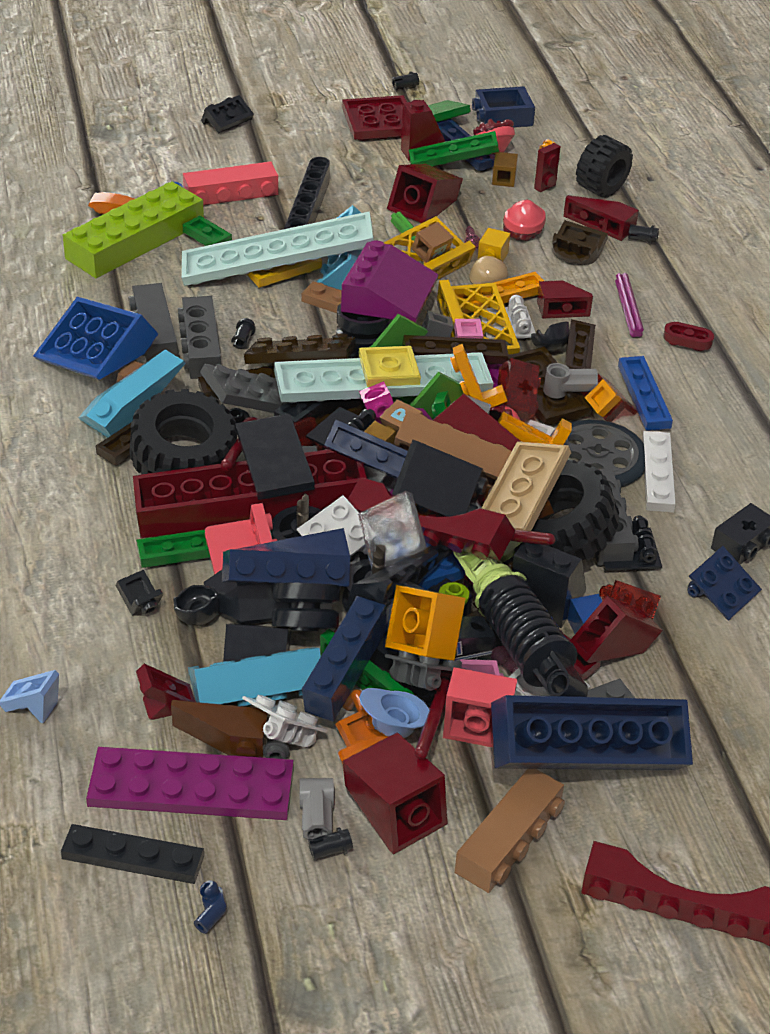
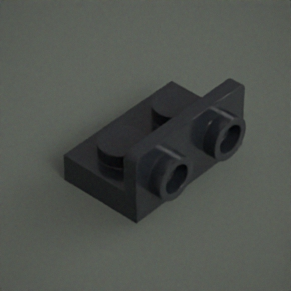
M238 95L233 98L228 97L218 104L208 105L204 109L201 122L203 124L210 122L215 130L220 133L252 120L254 113L241 96Z

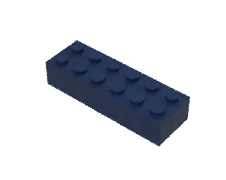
M505 695L491 702L495 769L678 770L693 765L687 699Z

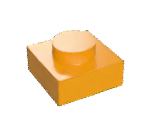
M604 379L585 397L597 414L602 417L622 399Z

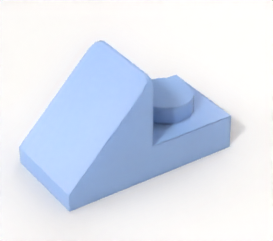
M56 670L13 681L0 699L1 708L5 712L28 708L40 723H44L58 702L59 673Z

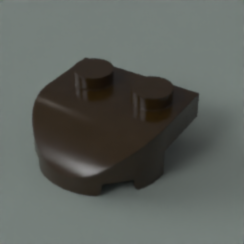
M564 220L558 233L553 235L554 255L561 260L578 265L592 264L598 259L608 240V233Z

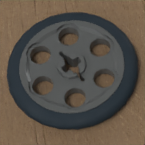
M587 419L572 422V431L564 445H569L571 450L569 458H577L598 469L612 468L615 478L620 480L621 487L630 485L641 477L645 471L644 443L634 432L624 426L604 420ZM594 435H602L605 438L598 439L595 438ZM576 440L581 442V444H572L569 441ZM622 446L628 450H619L615 447ZM619 463L625 465L626 467L619 468L616 467L614 464Z

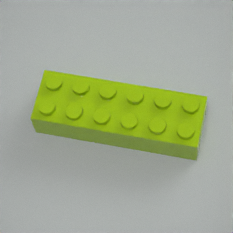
M173 181L165 183L155 190L149 191L118 208L112 209L62 234L65 259L96 279L184 234L182 224L198 216L204 217L203 199Z

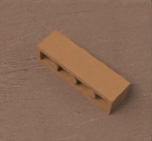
M407 411L394 441L395 446L408 451L412 440H416L483 468L488 479L486 489L494 486L512 452L503 445L487 442L474 434L461 432L448 424H440L422 414H414Z
M527 769L457 851L454 873L487 893H490L497 883L503 884L511 871L513 863L516 860L522 861L528 852L531 841L534 838L538 840L543 835L549 819L552 816L556 818L562 811L565 800L562 799L564 784L537 769Z

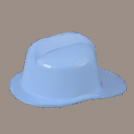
M367 688L359 696L362 707L372 717L374 728L388 737L397 732L403 738L408 737L416 728L424 726L429 712V708L424 701L408 692Z

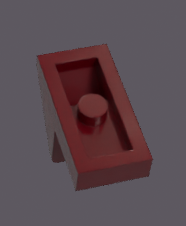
M145 663L136 670L149 719L155 720L172 716V700L196 702L189 683Z

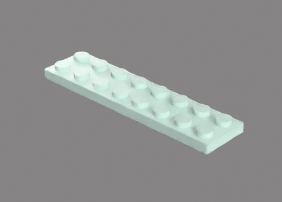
M370 211L182 251L181 277L184 286L198 285L205 281L221 280L238 274L245 275L257 270H269L281 265H293L300 261L317 260L324 256L341 255L348 251L363 250L367 242L374 241Z
M482 352L466 353L481 391L484 392L492 389L494 383ZM454 354L416 355L415 360L421 376L420 385L387 386L391 397L418 396L438 371L458 382L464 381L461 371L456 373L451 363L450 357H453ZM360 358L274 362V372L281 402L296 403L301 401L321 402L325 400L360 399L359 391L368 388Z

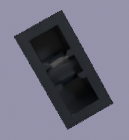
M748 504L715 528L711 549L716 552L724 546L739 564H742L747 559H753L759 550L765 546H770V515L754 504Z

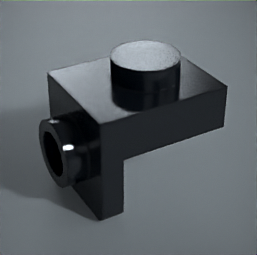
M144 569L118 580L115 585L132 616L140 612L148 614L158 608V604L163 596L161 589L155 591Z

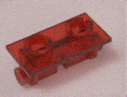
M615 580L614 585L608 584L602 586L599 590L602 600L606 596L612 597L644 611L652 620L661 598L658 594Z

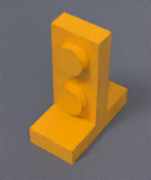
M463 344L453 347L454 356L450 357L455 372L461 371L464 381L460 382L463 393L490 404L491 408L507 402L502 385L484 392L481 391Z
M504 411L498 420L504 428L522 442L564 445L572 431V423L563 418L552 437Z

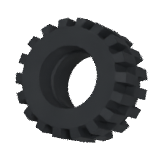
M608 135L597 136L596 139L594 138L586 146L580 156L576 169V181L581 187L602 198L612 196L625 183L633 163L631 148Z

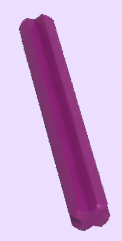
M618 273L615 283L629 333L633 338H640L643 336L644 327L627 273Z

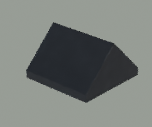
M235 623L226 624L223 662H238L249 657L272 656L271 654L286 652L289 650L291 628Z

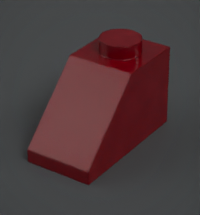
M563 280L539 281L537 304L542 319L590 317L593 301L592 293Z

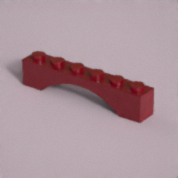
M361 477L347 499L369 525L375 526L382 532L389 533L393 531L407 539L415 537L422 539L432 546L443 544L455 552L461 553L466 551L483 560L491 558L500 561L516 531L505 514L482 508L451 517H430L413 513L396 503L383 483Z
M593 841L581 894L591 896L597 900H606L625 905L630 909H640L658 914L667 919L688 922L700 928L721 931L737 938L758 941L770 946V887L764 886L752 891L734 894H714L690 890L654 874L642 865L627 849Z

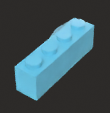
M352 205L337 218L361 212ZM353 250L341 255L327 256V264L324 263L320 270L323 278H320L317 283H323L324 285L342 290V282L362 250Z
M311 647L271 654L272 656L249 657L238 662H218L204 668H199V666L188 667L195 700L200 703L221 705L236 701L237 706H246L251 704L243 700V696L255 699L257 695L268 696L272 700L287 698L286 692L297 690L299 695H303L302 687L321 657L320 648Z

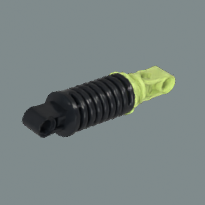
M453 551L454 556L464 568L467 577L474 583L473 589L477 595L475 605L479 608L480 614L486 618V621L490 624L492 630L506 648V651L511 655L512 660L520 669L521 676L525 682L534 687H544L550 696L587 697L588 686L574 668L577 660L576 647L564 636L562 630L559 629L557 623L532 591L526 581V577L520 572H512L501 560L498 561L491 558L483 560L466 551L461 553Z

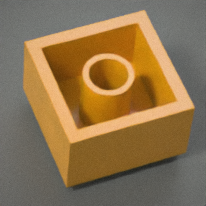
M396 585L385 647L425 657L454 661L466 598Z

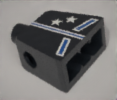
M462 617L454 660H490L493 649L504 647L483 617Z

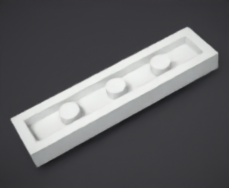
M643 431L646 510L674 512L675 492L670 433Z

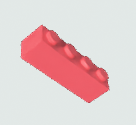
M271 161L183 173V188L203 199V205L278 195V174Z

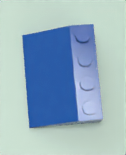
M77 296L33 357L37 360L100 380L144 355L147 349L151 347L158 333L141 314Z

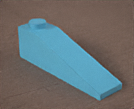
M162 351L98 395L78 418L108 438L131 423L133 415L140 408V405L147 399L151 401L153 395L161 393L186 363L169 351Z

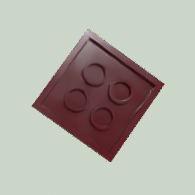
M405 96L342 99V109L353 139L363 141L370 138L387 139L389 137H401L403 103H407Z

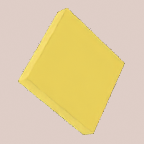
M411 346L359 348V358L367 387L383 381L386 386L420 385L421 376Z

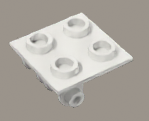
M513 295L509 300L508 307H505L516 338H531V334L535 333L527 307L524 305V300L521 296ZM494 308L486 309L487 311L493 314H496L498 312V310ZM480 316L482 322L487 323L489 319ZM497 323L492 325V327L500 331L504 329L503 326ZM485 332L486 338L488 339H494L496 337L490 333Z
M344 495L297 528L301 536L344 528L350 557L357 551L368 554L373 549L372 540L379 536Z
M257 695L256 699L246 696L242 697L243 700L270 714L268 722L263 727V732L269 739L307 748L316 742L318 731L326 733L328 731L317 724V717L305 712L296 713L297 707L288 702L280 700L278 705H276V701L263 695Z

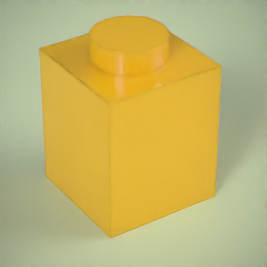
M488 228L479 241L478 258L492 256L503 262L509 252L510 233Z

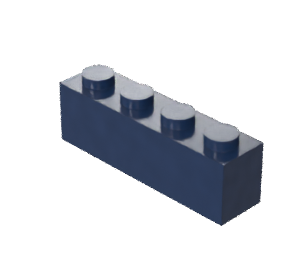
M359 596L356 597L302 687L305 712L332 722L335 721L387 630L386 605Z

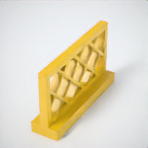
M433 217L384 242V244L393 246L397 244L407 246V251L402 252L417 261L423 262L424 266L438 274V279L469 264L476 248L471 241L463 243L438 217ZM439 222L454 237L452 244L456 248H450L448 252L425 263L416 253L410 252L414 243L411 237L416 236L417 232Z
M439 280L437 302L442 315L452 318L453 326L455 319H477L479 316L489 319L487 323L481 321L483 334L487 332L496 336L494 338L496 340L502 339L510 343L511 345L507 346L508 355L520 352L519 343L496 283L451 286L449 280ZM491 292L492 296L487 298L480 293ZM464 294L468 296V298L464 300L462 298L457 297L456 295ZM475 299L483 303V305L478 307L471 302ZM491 307L498 310V312L493 314L486 309ZM466 308L474 312V314L469 316L462 311ZM497 323L503 326L504 329L500 331L492 327V325ZM454 328L450 337H456Z

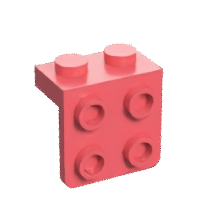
M263 503L251 505L249 520L208 526L205 529V538L214 574L222 570L223 551L277 541V539H272L270 531L273 530L272 518L270 513L265 514Z

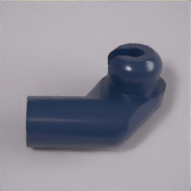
M213 880L204 882L200 887L205 910L194 921V926L203 934H207L227 910L224 892Z

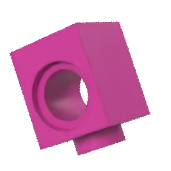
M384 381L359 391L365 408L367 410L372 409L375 412V421L380 424V416L394 403Z

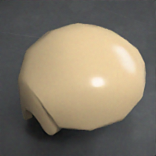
M492 256L478 258L469 274L470 281L473 284L493 283L508 277L506 265L500 259Z

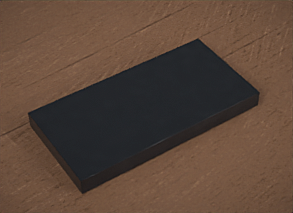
M290 414L235 424L258 500L315 489V482Z

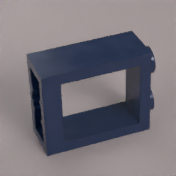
M525 86L476 89L475 98H472V109L476 111L478 122L486 124L489 119H492L495 123L510 119L514 122V128L534 125L535 106Z

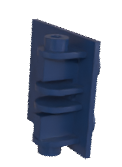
M724 546L719 548L689 575L692 581L688 584L687 589L692 597H700L705 594L727 620H730L762 590Z

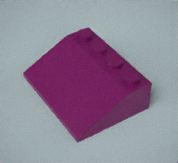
M378 240L367 242L342 282L341 311L394 319L397 314H400L416 323L438 280V274L393 245L384 244V242Z

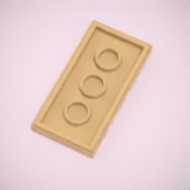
M517 442L485 500L482 509L505 514L514 529L531 531L571 454L569 445Z

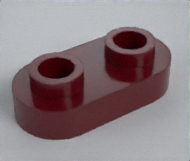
M669 322L664 328L663 337L671 345L688 347L696 351L708 350L713 345L714 334L709 329L681 322Z

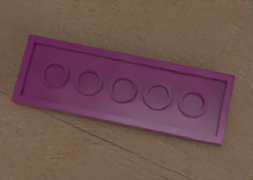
M98 746L86 797L87 807L287 820L294 760Z

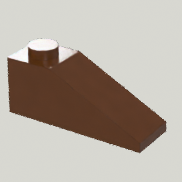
M172 700V726L227 755L264 757L263 749L266 745L267 736L263 732V727L268 722L267 712L252 707Z

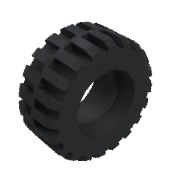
M173 389L167 390L163 395L158 393L151 397V401L148 399L144 401L133 415L130 435V459L133 461L136 471L141 473V475L221 464L237 440L236 421L223 404L219 405V401L212 396L206 397L203 392L197 391L193 393L189 392V389H181L180 392H175ZM183 435L193 437L202 443L194 446H179L165 439L171 436Z
M567 460L548 497L554 513L538 519L531 531L553 534L555 536V543L548 546L588 561L594 557L597 551H603L607 546L606 542L611 541L614 537L620 520L619 509L606 476L602 474V471L582 461L578 464L575 460ZM575 508L562 517L548 520L560 511Z

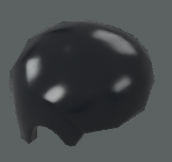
M569 322L552 324L544 334L540 330L532 333L531 340L533 344L538 348L545 347L548 351L561 349L568 342L570 334Z
M192 585L183 589L173 599L176 615L188 625L201 626L206 624L216 616L219 610V598L214 587Z

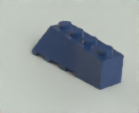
M344 528L223 551L222 582L271 585L273 583H319L340 585V588L349 586L350 553Z

